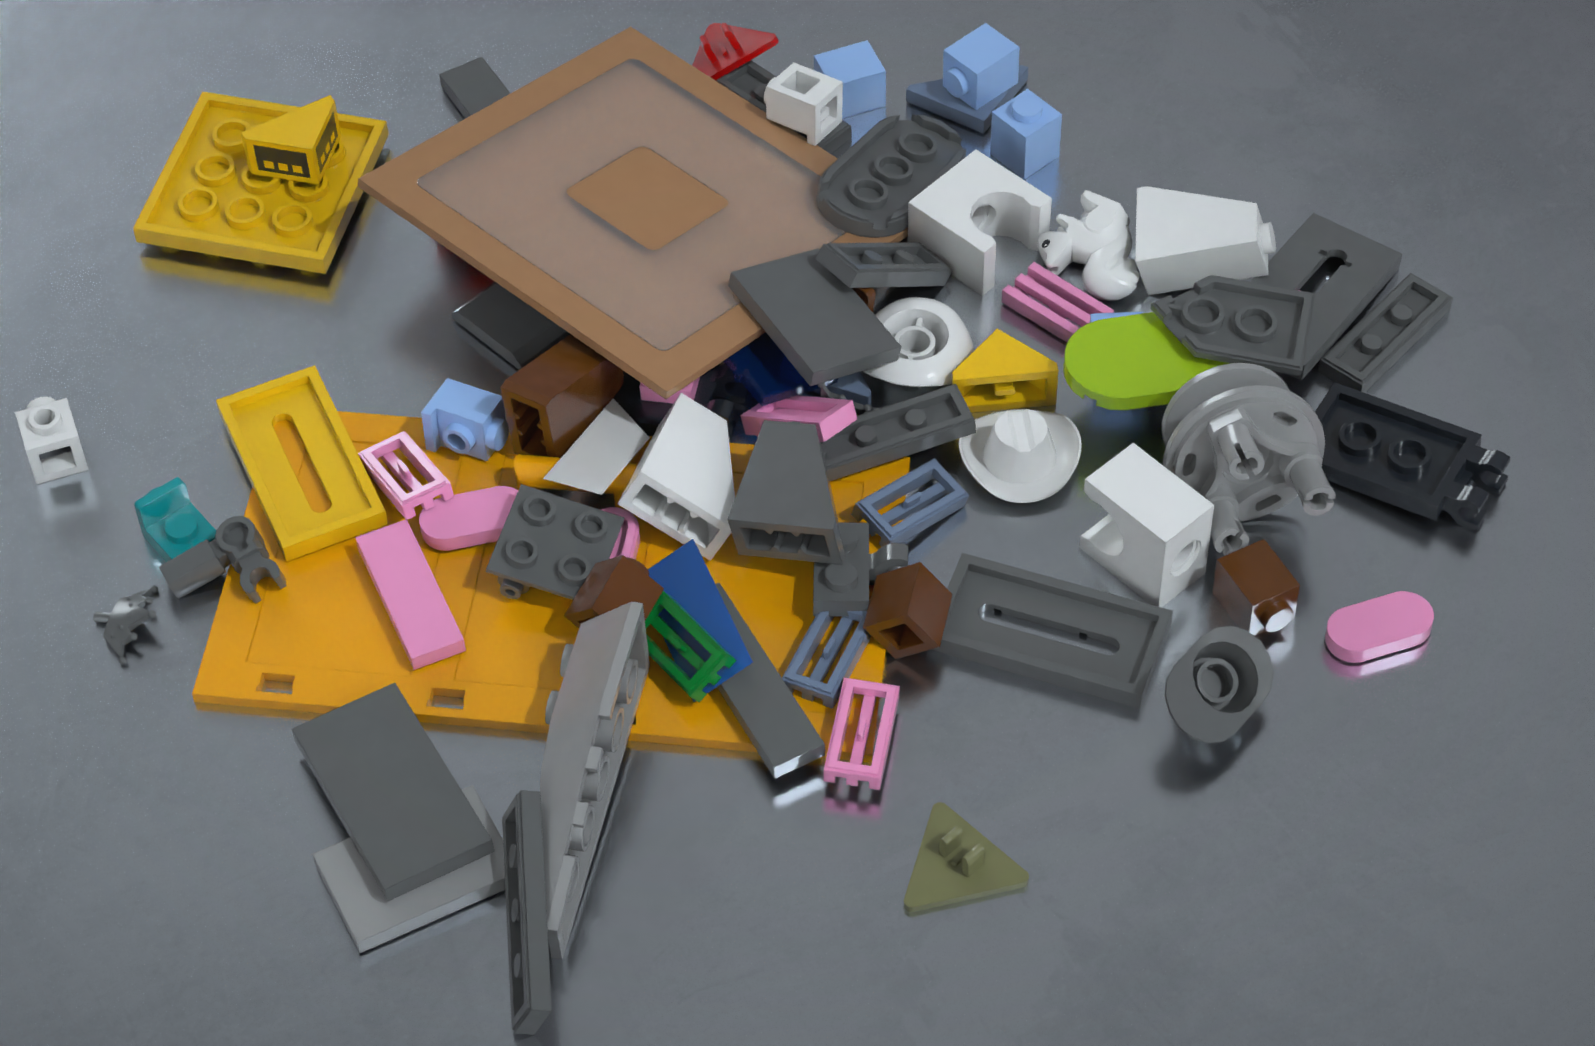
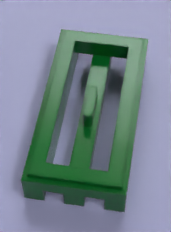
M662 591L645 620V626L647 628L651 624L697 672L690 678L647 635L649 656L691 698L700 703L707 695L703 688L708 683L715 686L722 678L717 672L723 666L730 669L737 660L671 595ZM664 608L711 654L707 661L659 615Z

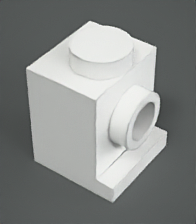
M793 62L779 76L771 79L766 86L764 92L766 118L806 134L807 143L816 146L842 122L843 82Z
M39 397L32 400L25 410L15 412L36 484L89 470L67 398L56 401L51 397ZM68 446L71 447L70 452L40 459L39 454Z

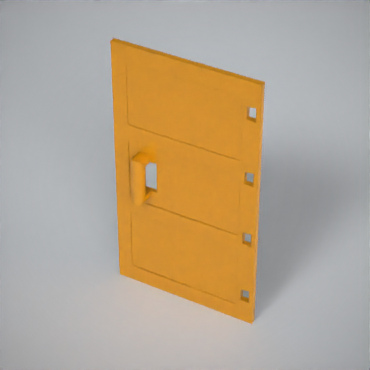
M337 411L357 453L405 431L448 479L454 495L496 486H508L519 490L521 484L538 490L543 488L589 492L543 479L561 458L515 454L510 432L503 448L499 451L495 450L488 461H484L467 454L456 453L443 446H440L436 452L426 450L422 418ZM288 420L279 421L275 424L274 430L311 509L318 513L327 511L332 503L322 486L294 424ZM649 436L648 441L605 490L604 494H614L615 507L625 509L618 505V502L653 436ZM729 443L735 497L755 445ZM399 448L393 451L422 486L428 484L427 480ZM381 457L377 458L405 493H409L406 487L382 461ZM902 457L830 481L838 522L867 523L864 519L858 522L851 515L855 503L909 473L910 457ZM370 478L386 511L388 525L386 526L405 520L402 514ZM252 487L244 517L251 520L264 539L269 559L274 561L286 578V586L280 589L273 578H262L256 585L261 601L254 603L249 599L240 584V574L235 571L232 564L229 565L192 696L194 702L325 714L392 683H396L419 722L548 734L550 725L545 722L547 701L552 690L560 691L564 678L560 675L562 654L566 644L574 645L579 630L577 626L564 617L573 600L531 586L529 591L521 594L518 599H509L503 596L500 592L498 576L486 572L497 541L450 551L434 549L422 537L419 516L423 507L417 505L414 507L416 516L407 521L464 638L466 651L413 670L359 553L356 538H350L286 562ZM440 495L434 497L433 500L441 498ZM906 495L878 510V513L882 515L905 501ZM634 515L638 521L640 544L636 560L647 569L684 545ZM903 519L900 520L899 522L895 523L894 525H892V527L895 526L896 524L902 522ZM731 533L711 561L703 556L702 558L715 584H721L782 678L815 618L813 616L814 562L739 555ZM869 534V554L875 553L881 548L879 545L881 537L878 534L873 537ZM869 585V602L874 585ZM834 616L802 676L810 678L842 616ZM855 621L823 683H828L859 624L858 621ZM650 624L646 628V634L674 661L663 636ZM872 636L850 678L883 683L887 650ZM649 656L650 668L636 711V724L632 725L628 741L757 752L717 687L707 693L700 703L698 701L693 702L692 698ZM264 681L293 683L292 694L262 691ZM794 690L792 693L825 744V756L820 758H826L839 698L832 709L823 706V699L815 697L812 702L803 699L801 691ZM854 693L840 760L850 761L864 695ZM433 697L464 698L463 709L433 707ZM876 697L863 762L872 763L881 697Z

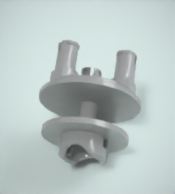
M1250 363L1220 365L1196 375L1186 382L1172 397L1162 420V436L1166 446L1163 466L1214 504L1210 535L1217 552L1221 553L1222 551L1224 555H1228L1248 546L1249 537L1244 531L1241 522L1270 514L1282 508L1297 496L1301 500L1304 511L1309 515H1323L1333 508V499H1335L1336 494L1322 469L1325 437L1321 422L1314 409L1303 398L1290 392L1286 383L1276 373L1263 366Z

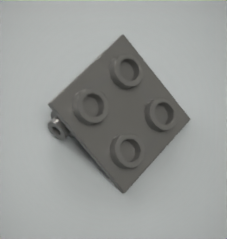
M521 484L487 565L486 572L498 576L500 592L509 599L520 598L521 594L527 593L531 586L574 600L595 563L610 558L623 525L624 517Z

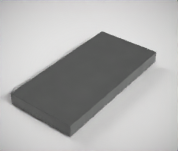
M392 683L291 729L295 743L387 901L495 852L490 835L396 683Z

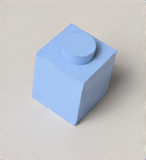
M984 23L943 50V87L952 96L960 98L973 109L978 110L1018 83L1020 47L990 25Z
M868 40L814 55V71L843 82L842 119L886 106V70Z
M1026 89L992 111L990 155L1023 180L1027 179L1060 156L1062 114L1032 91Z

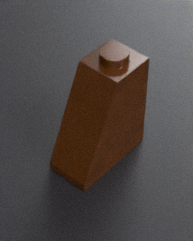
M570 334L507 378L500 389L514 453L517 455L561 458L625 383L623 370Z

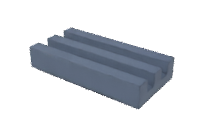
M934 458L855 503L851 515L858 522L864 519L869 523V534L872 537L878 534L881 537L879 545L882 547L891 543H902L964 507L969 494ZM934 478L938 481V483L926 490L906 498L903 503L882 515L878 513V510ZM949 493V494L946 495L945 497L939 499L938 501L934 502L933 504L927 506L926 508L920 510L919 512L915 513L914 515L908 517L907 519L903 520L902 522H900V523H898V524H896L895 526L892 527V525H894L895 523L899 522L900 520L906 518L907 516L911 515L912 513L918 511L919 509L925 507L926 505H928V504H930L931 502L937 500L938 498L942 497L943 495Z
M829 611L816 614L782 677L791 693L794 690L801 691L803 699L813 702L814 698L818 697L823 699V706L834 708L840 696L844 678H850L871 638V635L863 628L867 611H847L849 617L842 616L810 678L802 675L834 616H829ZM855 621H858L859 624L828 683H823Z

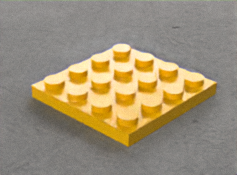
M202 91L133 227L136 242L326 274L363 193V190L357 187L358 178L374 169L388 138L387 121L337 113L341 138L319 185L252 174L247 165L241 132L300 107Z

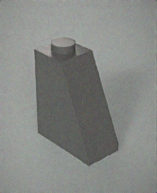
M764 420L727 519L739 555L843 565L846 555L826 461L815 424Z

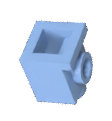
M449 378L444 381L421 411L426 450L436 452L440 446H443L456 453L467 454L488 461L495 450L499 451L503 448L509 435V427L505 418V408L501 395Z

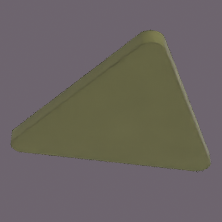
M938 802L933 805L904 897V908L908 912H916L1023 888L1028 885L1029 874L949 806Z

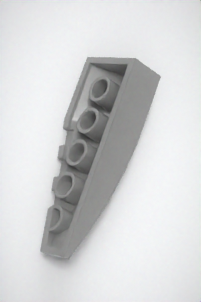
M629 602L580 624L574 645L566 644L562 654L560 675L564 678L560 691L552 690L547 701L545 722L550 726L542 761L539 792L541 795L548 943L551 958L563 960L650 668L643 603Z

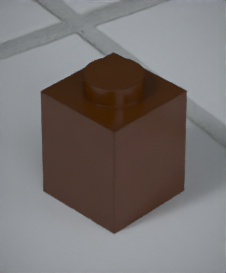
M1265 539L1217 559L1212 593L1239 628L1245 629L1254 636H1257L1266 631H1278L1295 619L1300 584Z
M624 555L595 563L564 617L579 628L580 624L629 602L643 603L644 618L646 620L664 588L649 577V571L642 563Z
M921 562L876 576L863 628L895 659L940 647L953 594Z

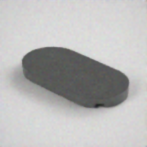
M895 115L879 121L822 174L816 196L819 211L832 225L854 235L887 237L902 232L908 227V202L966 157V148H962V139L959 134L946 123L926 115H912L911 120L900 121V115Z

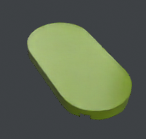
M1154 312L1101 319L1079 328L1067 342L1063 373L1071 390L1082 399L1086 395L1091 399L1097 400L1096 406L1109 410H1131L1169 404L1175 393L1190 379L1208 369L1230 363L1194 357Z

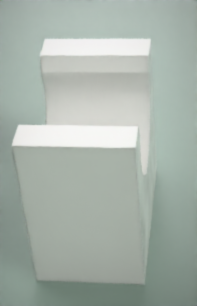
M975 149L908 202V243L920 242L952 270L951 276L981 296H984L995 284L996 242L992 237H1011L1021 241L1028 249L1039 251L1038 238L1040 234L1050 231L1052 198Z
M1135 443L1129 445L1085 479L1084 492L1109 514L1080 536L1079 548L1146 602L1154 606L1164 607L1205 574L1214 504Z

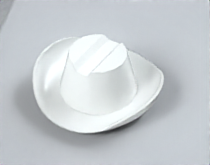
M903 298L888 304L875 314L902 346L898 360L863 370V372L880 380L902 386L921 388L952 384V372L974 351L973 342L962 319L948 305L929 298Z
M1030 409L1004 410L975 419L976 433L959 438L961 458L970 475L992 495L1013 503L1037 502L1057 493L1065 486L1075 471L1082 448L1080 433L1076 425L1068 417L1054 412Z

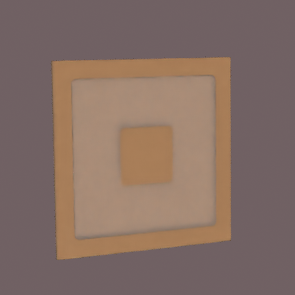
M631 26L358 178L357 186L665 400L765 333V330L728 286L732 271L816 248L820 250L822 245L827 243H899L908 236V227L900 233L887 237H863L845 232L831 224L819 210L816 196L822 174L838 158L817 145L814 146L807 143L805 137L791 128L767 119L766 112Z

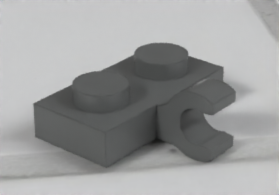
M839 522L846 557L843 565L814 562L813 616L820 612L829 611V616L849 617L847 611H867L869 606V585H874L876 576L908 566V545L891 543L882 546L877 552L869 554V523Z

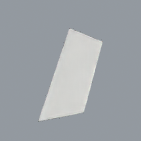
M612 399L543 479L602 495L650 437Z

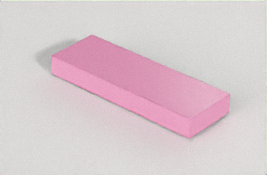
M405 519L355 537L359 553L413 670L466 651L464 638L408 521Z

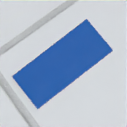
M691 539L648 569L649 577L664 588L663 591L671 595L737 660L730 669L723 666L717 672L722 678L715 686L708 683L703 688L706 694L753 663L694 539ZM665 608L659 613L705 661L710 658L711 654ZM664 638L675 663L692 678L697 670Z

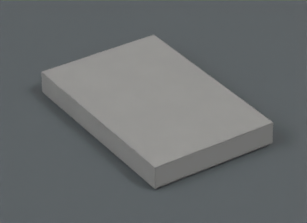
M473 785L462 789V792L490 835L495 852L390 901H387L351 837L313 853L315 865L359 953L505 890L503 839Z

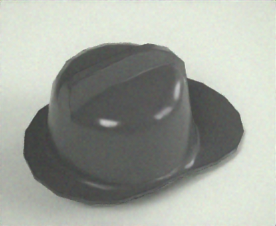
M1224 626L1210 630L1187 650L1167 676L1164 694L1168 712L1180 730L1194 740L1211 744L1224 742L1244 725L1251 715L1263 704L1272 687L1274 675L1272 662L1262 642L1245 629Z

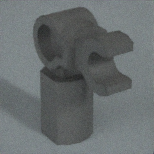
M233 516L226 519L218 527L216 539L211 542L206 539L159 566L165 580L178 600L226 573L225 568L231 564L235 571L240 574V584L243 590L254 603L261 601L256 585L262 578H273L280 589L286 586V578L274 561L269 559L264 539L251 520L244 516Z

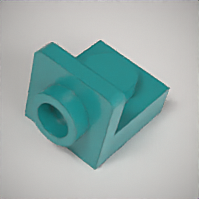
M179 477L152 489L134 503L143 537L166 562L206 539L209 542L216 539V529L190 502L186 484Z

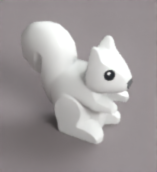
M1085 190L1080 198V202L1085 210L1081 215V219L1063 214L1057 215L1056 221L1061 227L1057 231H1048L1040 234L1038 250L1047 270L1057 276L1072 261L1084 264L1082 281L1090 295L1100 300L1118 301L1130 295L1136 289V284L1140 278L1135 260L1128 258L1133 241L1128 227L1130 220L1120 203Z

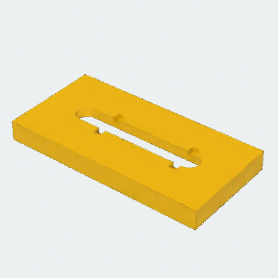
M315 365L216 400L222 421L286 562L388 525L386 511ZM288 420L294 424L322 486L332 503L327 511L318 513L311 509L274 430L275 424L279 421Z

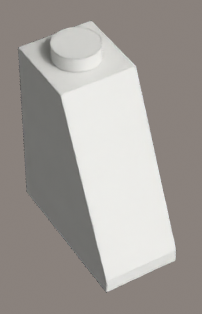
M1148 186L1137 188L1135 262L1148 295L1193 288L1195 282L1210 275L1237 280L1268 275V254L1276 252V241L1271 222L1263 223L1257 203Z
M680 393L658 425L618 505L682 544H686L691 539H694L700 554L711 561L732 533L727 519L735 500L727 420Z

